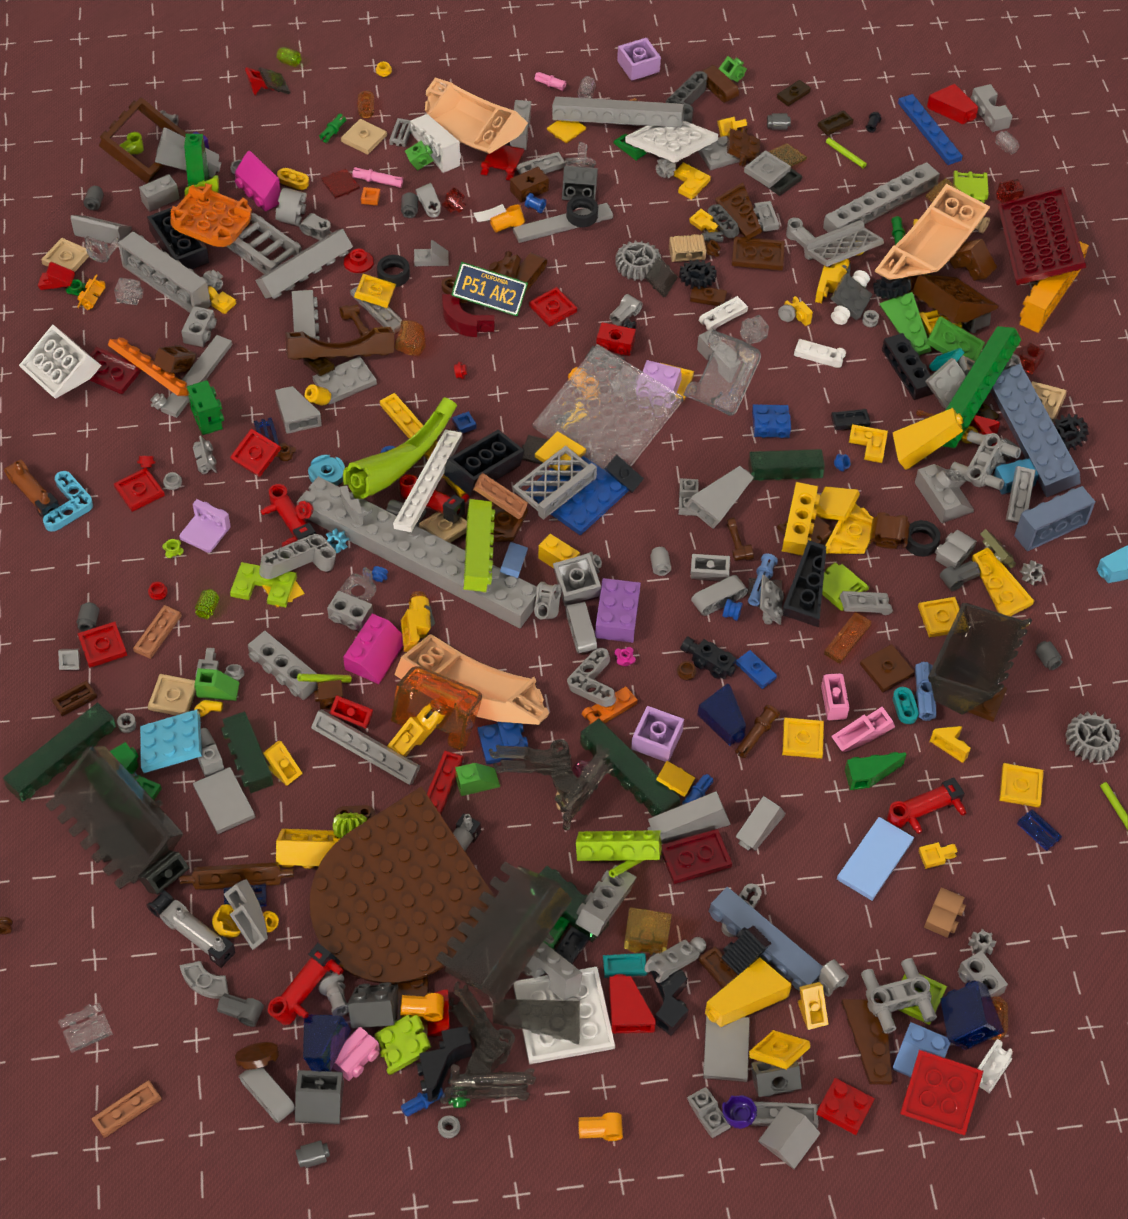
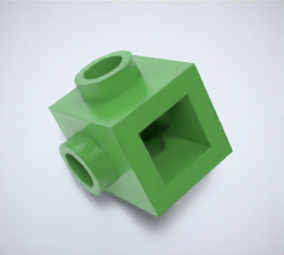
M729 56L726 57L719 68L730 80L736 82L743 78L747 70L743 66V61L737 57L733 59Z
M422 140L405 150L410 163L417 171L434 161L431 155L433 153L432 149L428 144L425 145Z

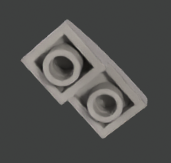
M680 478L679 515L697 516L685 507V504L693 495L698 493V479Z
M347 485L341 486L340 495L344 508L356 523L363 525V517L366 516L364 505L360 506L359 499H354L353 493H349Z
M706 1087L687 1097L693 1111L711 1138L731 1128L718 1108V1102Z

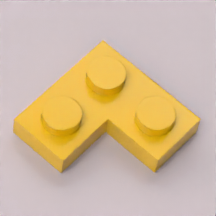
M684 162L674 171V177L684 181L679 187L678 193L691 200L711 179V176Z
M852 424L849 443L866 446L864 460L882 463L888 431Z

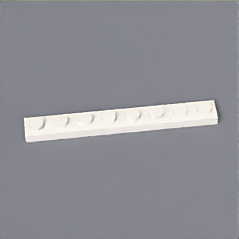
M445 429L393 523L394 529L407 532L413 531L445 472L447 459L454 455L463 439L461 432Z

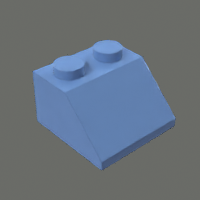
M910 1022L892 1069L911 1077L918 1050L945 1058L952 1039Z

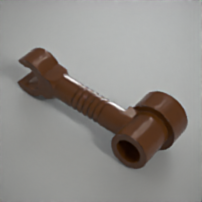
M357 304L339 307L341 318L343 320L351 318L359 330L360 337L369 332L358 316L360 309Z
M735 518L727 519L728 530L731 533L736 549L732 550L734 561L754 559L751 544L743 546L741 543Z

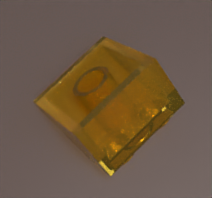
M630 907L624 949L635 953L640 951L648 952L651 955L654 952L660 954L666 951L672 914Z

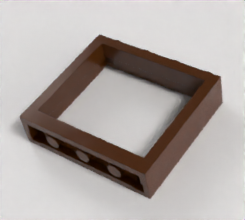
M140 97L137 101L134 100L130 104L128 111L124 110L121 113L118 121L115 120L110 125L108 132L105 130L101 134L99 147L148 184L164 164L154 162L147 168L114 142L111 137L137 110L161 129L167 128L183 137H186L187 133Z

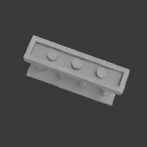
M254 212L251 214L252 225L243 230L231 245L226 246L263 274L276 268L291 255L295 256L302 252L298 242H294ZM255 230L263 233L250 243L243 241L244 238ZM268 238L274 241L262 252L254 249ZM280 246L286 250L273 261L266 258Z

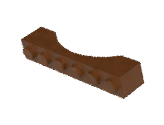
M391 327L372 328L368 333L357 339L341 343L320 341L303 331L285 332L286 354L288 359L300 360L301 358L318 359L319 357L336 358L337 356L353 357L354 355L371 356L372 354L388 355L389 353H394V332Z

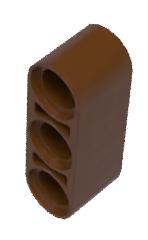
M715 65L701 70L707 74L706 87L723 103L739 96L737 85Z
M532 252L518 267L515 279L528 283L525 294L543 273L547 265V259Z

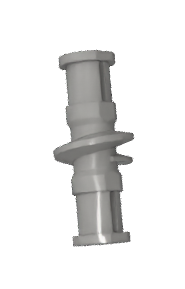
M328 971L321 979L319 992L327 996L331 1002L333 1016H343L349 1012L348 1003L344 997V976Z

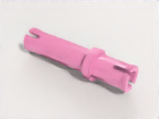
M354 167L353 178L399 188L403 185V177L378 173L372 169L364 170Z

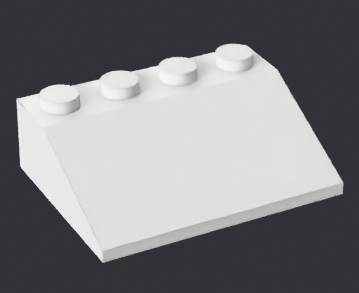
M54 325L48 329L19 365L55 399L90 380L101 367L94 358Z

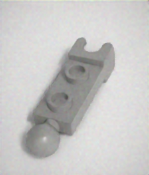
M701 937L693 938L690 943L687 940H683L666 951L650 957L645 965V971H656L659 974L656 982L661 983L669 975L698 959L700 953L706 949V942Z

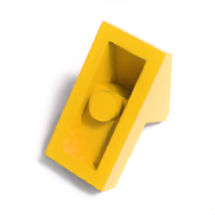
M961 726L934 729L930 739L931 743L962 763L967 759L971 749L965 742L958 740L962 730Z
M277 741L263 752L270 763L268 769L286 786L303 774L282 741Z
M817 982L799 987L801 1000H798V1005L807 1029L829 1025L823 985Z

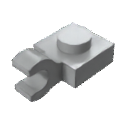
M215 648L206 649L205 660L199 659L197 670L198 668L218 670L219 662L215 661Z

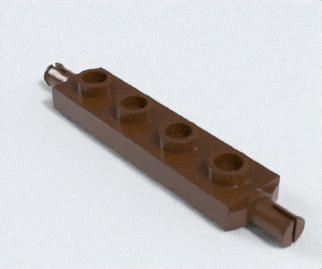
M278 862L194 867L192 875H182L179 877L180 884L193 883L195 890L231 888L247 879L250 886L279 885L281 878H294V869L281 870Z

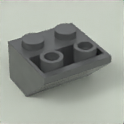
M564 166L562 200H570L576 196H588L595 200L598 168Z
M388 982L374 986L361 984L356 987L348 1002L351 1028L394 1025L398 1017V984Z
M298 1070L295 1123L340 1125L344 1089L343 1072Z

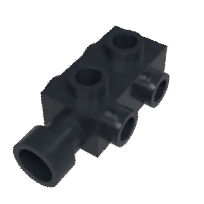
M687 636L680 647V650L685 653L693 654L692 661H694V665L697 668H706L714 678L719 679L721 677L725 680L727 676L732 677L736 671L735 663L737 658L730 652H725L718 648L712 642L703 639L698 645L694 639Z

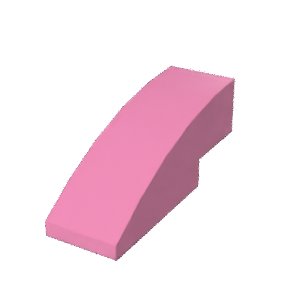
M880 707L867 717L864 714L831 737L844 753L878 738L893 729L895 725L884 708Z

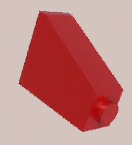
M955 84L930 94L927 103L928 109L961 124L973 121L977 116L978 106Z
M623 974L609 977L612 1034L654 1032L655 1018L632 977Z

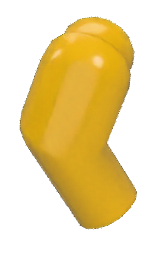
M204 700L194 710H198L200 717L205 716L211 711L222 712L223 702Z

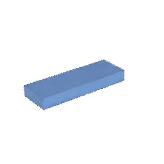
M510 542L500 572L518 578L528 547Z

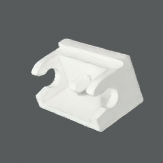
M998 1039L977 1068L984 1071L979 1087L988 1093L992 1091L1012 1061V1049H1008V1051L1003 1050V1042Z

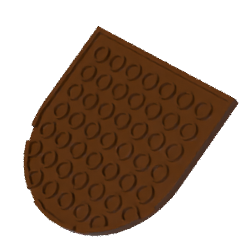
M422 786L338 840L321 861L315 873L310 892L312 925L321 945L341 961L339 965L358 978L374 983L390 982L391 984H400L430 976L511 924V920Z

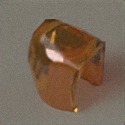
M402 320L400 332L395 341V350L407 355L420 356L426 347L424 327L415 321Z

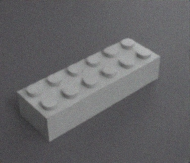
M131 232L118 242L123 267L189 313L193 306L206 309L211 306L208 282L205 278L195 274L192 269L186 268L180 261L173 259L168 253L161 251L155 244L149 243L143 236L135 232Z

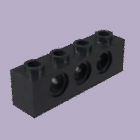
M903 333L885 338L882 352L913 400L933 395L932 390L925 382L931 375L927 370V366L920 360L919 354L912 348L910 340Z

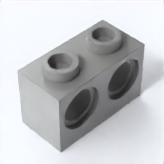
M193 306L181 331L183 343L204 347L206 341L210 339L212 328L216 327L217 319L214 316V310Z
M341 591L336 593L327 607L328 618L331 621L341 623L352 630L361 631L371 614H373L372 604Z
M982 950L961 962L958 969L960 979L968 984L972 989L973 996L980 1000L983 1005L1003 994L1008 985ZM970 968H975L978 970V973L973 972ZM983 985L990 986L991 990L986 989Z

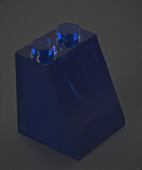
M976 980L970 981L965 984V987L959 990H951L946 994L947 996L940 998L949 1042L968 1050L1004 1033L985 984Z

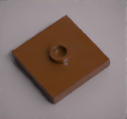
M892 644L860 661L862 668L882 692L887 691L915 674V671Z

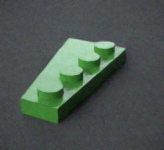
M913 292L879 303L899 334L903 333L910 340L914 351L919 355L931 351L930 345L926 344L928 338Z

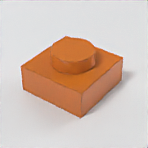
M364 187L361 204L378 206L380 189Z

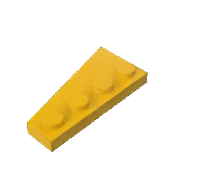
M986 548L974 554L972 560L978 564L981 579L1003 621L1032 606L1034 600L1007 568L993 555L994 553L989 548Z

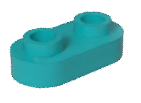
M906 687L897 688L893 694V703L897 716L902 723L913 724L919 714L914 695Z

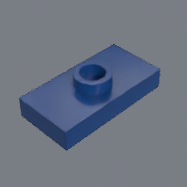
M751 650L736 660V665L761 689L777 678V675Z

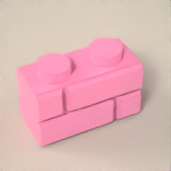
M826 674L823 676L821 689L827 720L847 719L849 703L843 674Z
M359 1027L329 1057L330 1065L337 1072H343V1077L348 1081L353 1077L357 1078L363 1072V1066L368 1061L373 1062L379 1055V1043L364 1029Z

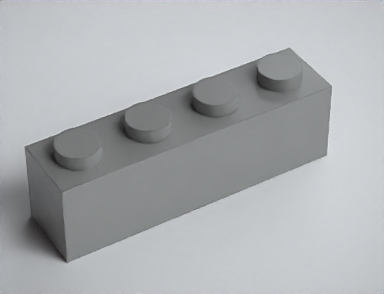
M313 290L292 291L294 332L303 331L309 336L320 340L319 336H316L319 333V323H315V320H319L318 310L314 309V307H318L317 297H313Z

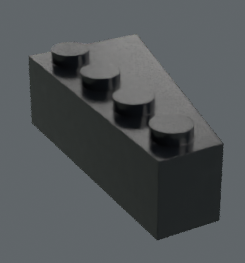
M808 540L783 606V616L819 627L827 546Z

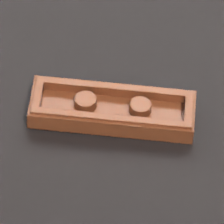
M484 473L479 475L473 489L518 519L523 516L528 502Z
M164 605L134 646V652L151 659L181 618V612Z
M148 1080L91 1119L101 1135L106 1138L162 1099Z

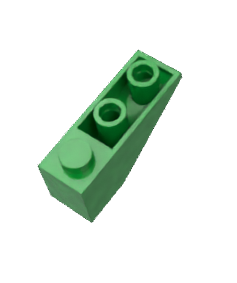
M892 752L888 755L875 754L870 757H853L848 759L845 766V774L849 789L857 790L872 787L904 764L906 752Z

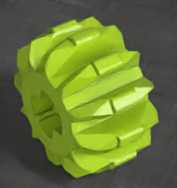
M351 812L336 815L333 823L334 835L342 838L366 822L367 818L363 814Z

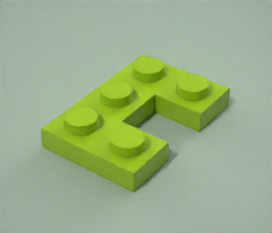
M241 562L230 591L231 597L250 600L254 586L265 585L271 587L267 604H276L286 608L297 578L296 573L289 571L275 578L265 579L259 574V565Z

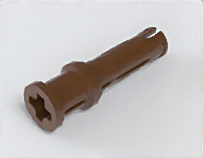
M765 705L763 713L755 719L753 728L738 748H736L735 752L739 757L746 758L762 734L769 731L773 721L779 718L780 713L775 707Z

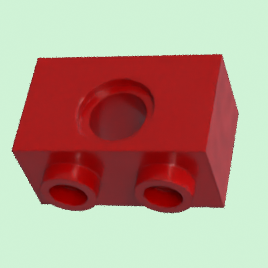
M602 322L597 335L596 347L608 352L630 356L635 342L636 329Z

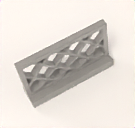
M859 220L804 242V254L806 259L814 258L827 267L884 244V239L866 229L864 222Z
M564 446L513 486V491L538 511V515L544 520L595 480L597 467L593 463H586L571 449ZM566 453L571 457V460H560V457ZM549 465H558V471L547 470V467ZM560 465H571V471H560ZM573 465H581L584 469L573 471ZM536 475H545L544 481H533ZM547 475H558V481H547ZM560 476H571V479L560 481ZM522 486H531V491H522L520 488ZM533 486H544V491H533ZM546 486H558L556 491L546 492ZM533 496H544V500L538 504L533 500Z

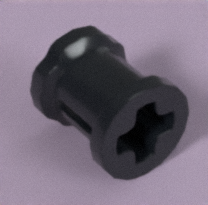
M163 890L152 903L149 902L146 906L153 915L160 918V914L174 899Z

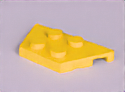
M855 503L847 520H839L825 545L827 546L826 553L864 554L870 544L872 519L874 517L870 516L864 507L861 509Z

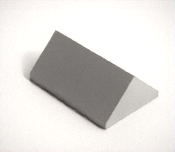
M71 215L75 236L117 246L119 241L129 235L132 228L131 226L85 215Z

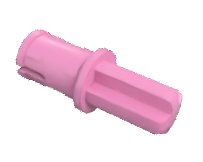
M537 72L535 75V81L546 84L549 88L553 87L564 91L566 87V81L557 79L554 75L549 76Z

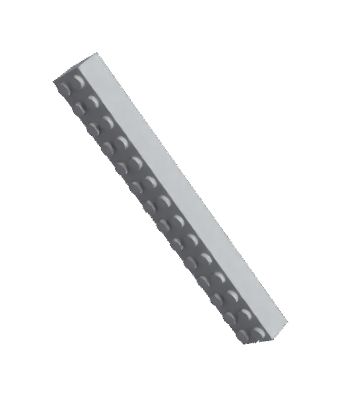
M319 476L309 486V491L306 490L297 501V505L300 501L312 504L314 511L307 520L331 532L336 528L338 532L345 531L344 534L346 538H349L348 541L518 628L523 626L534 611L536 586L520 578L501 573L499 567L492 565V572L489 571V573H492L491 585L487 584L486 592L463 590L465 550L417 526L414 527L412 532L394 529L393 523L397 516L364 499H359L360 506L364 505L366 516L363 517V525H359L344 508L340 487Z

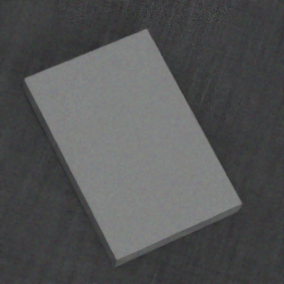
M231 767L193 783V787L217 834L255 818V814Z
M706 1015L703 1078L747 1082L750 1018L743 1017L720 1027L716 1023L711 1022Z

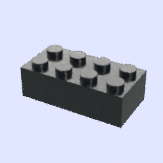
M172 207L147 216L150 232L163 252L168 253L173 259L180 261L188 269H194L209 263L207 247L202 241L180 233L172 227L170 222Z
M498 429L448 458L444 475L471 496L476 493L473 489L479 475L484 473L494 481L498 480L521 465L524 450Z

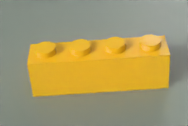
M281 829L276 840V862L285 868H291L294 865H301L303 868H314L320 865L326 853L341 838L334 835V830Z

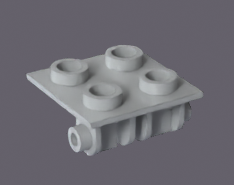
M763 574L760 609L763 611L762 619L765 624H771L772 621H775L781 625L784 593Z

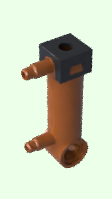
M21 459L4 468L9 481L12 484H16L31 501L42 519L46 514L59 507L58 500L51 493H47L29 472Z

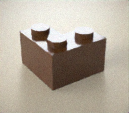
M983 239L965 242L949 260L954 269L966 267L974 281L986 279L997 268Z

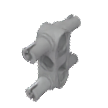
M971 430L968 433L967 440L980 445L969 466L953 462L950 469L959 471L966 481L971 482L976 487L987 485L1001 490L1004 486V480L991 474L1002 454L1017 459L1020 456L1021 449L1008 444L1005 439L1000 438L995 433L982 435Z
M908 958L901 962L907 977L905 980L881 986L878 984L873 969H867L861 973L867 988L868 1009L879 1018L885 1034L896 1030L890 1013L892 1011L917 1005L925 1022H931L937 1017L930 1002L932 1000V995L929 991L930 983L918 973L913 958ZM914 988H920L923 992H917ZM874 999H880L883 1003H877Z

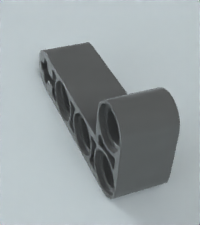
M702 71L695 72L666 100V103L684 104V121L691 124L693 107L690 105L705 92L707 74Z

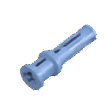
M763 554L761 557V565L756 571L758 576L748 599V603L753 606L760 604L761 586L759 591L757 589L759 584L761 585L762 575L764 574L770 579L773 576V568L778 563V559L772 554Z

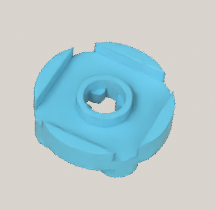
M330 455L318 456L312 460L311 466L308 468L309 479L313 483L319 476L337 486L343 482L345 465L336 456L335 458L330 457ZM327 469V471H331V472H330V473H324V470Z

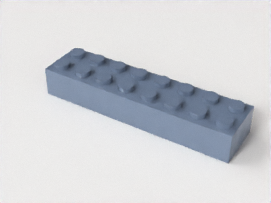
M1021 363L1003 370L990 392L1025 458H1030L1039 475L1037 481L1045 496L1049 497L1081 484L1080 471Z

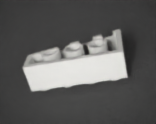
M428 114L410 121L411 134L418 142L422 140L425 145L428 144L433 151L431 155L434 162L443 173L460 166V142Z

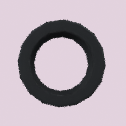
M576 196L567 203L566 217L574 226L589 227L598 219V204L591 197ZM577 208H586L589 209L591 213L587 215H578L574 213L573 210Z
M387 255L378 262L377 276L379 279L396 284V287L402 286L410 277L409 263L400 255ZM390 267H398L403 270L396 275H389L384 272L385 269Z
M919 520L912 522L909 527L908 544L905 548L916 556H930L935 553L939 546L941 535L939 529L928 521ZM918 532L925 533L932 538L933 542L925 545L919 544L911 538V535Z

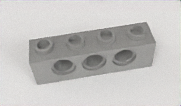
M263 631L248 644L250 659L255 663L261 664L264 671L274 675L281 685H286L294 696H299L302 700H305L318 689L317 682H300L297 678L294 679L298 674L317 673L266 631Z
M607 870L601 881H598L593 892H590L587 896L586 904L582 903L578 908L576 914L579 917L575 924L598 936L631 891L637 877L625 871L612 878L609 876V870Z

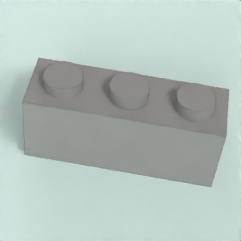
M932 464L918 469L915 484L940 522L944 523L974 512L973 507L960 488H945L937 480L936 475L945 468Z

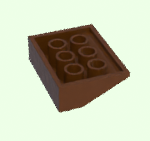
M921 274L918 275L912 290L918 300L926 302L928 307L936 309L938 314L949 318L948 321L954 324L969 322L999 307L998 304L957 277Z

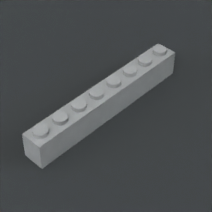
M555 97L552 104L553 120L681 128L684 120V104Z

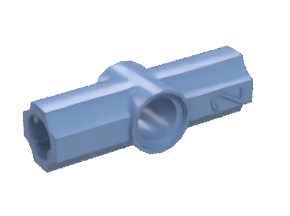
M921 662L915 665V697L918 703L919 718L924 721H930L936 718V685L933 678V666L929 662Z

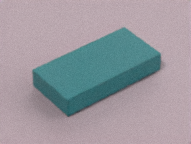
M958 348L938 355L929 365V368L932 372L936 371L951 358L957 362L964 354V351Z
M645 953L603 955L604 978L613 977L617 974L647 976L645 971Z

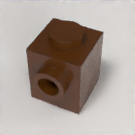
M341 680L317 682L318 690L314 692L315 701L320 702V709L331 710L336 695L343 697Z

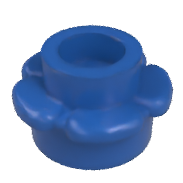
M838 454L836 456L834 465L839 471L843 472L844 469L850 467L851 462L848 455Z
M374 566L373 570L370 571L372 579L377 582H383V580L388 579V571L385 568Z

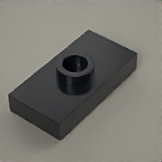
M867 409L831 413L834 430L851 429L852 424L870 427Z
M615 455L604 468L613 478L627 487L630 493H633L644 479L618 455Z
M571 927L555 951L573 965L589 942L590 937Z

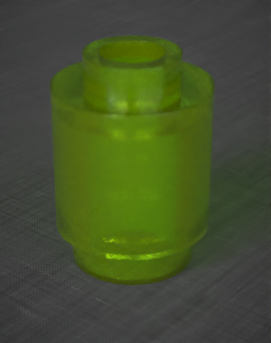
M281 47L277 51V59L281 63L292 67L300 64V52L287 47Z
M208 589L201 592L195 606V614L200 618L208 619L213 615L220 599L214 590Z

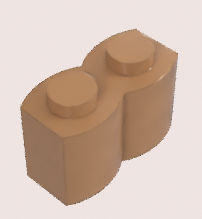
M941 887L924 928L948 938L950 932L954 934L959 923L955 919L957 915L962 916L966 907L963 904L965 897Z

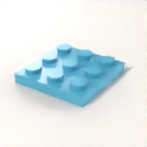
M197 709L140 726L141 769L143 773L202 756L200 713Z

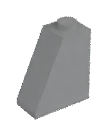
M293 386L275 390L276 401L286 434L322 426L320 412Z
M763 796L736 835L740 840L738 844L746 850L752 848L756 851L786 813L781 807Z

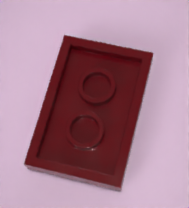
M96 347L90 354L101 367L89 381L123 395L142 372L140 368L130 361Z
M718 829L662 845L661 854L673 884L732 867V861Z

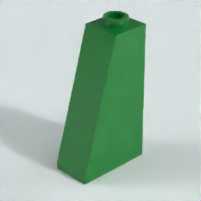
M186 134L184 149L189 187L197 185L198 182L203 180H210L203 134Z

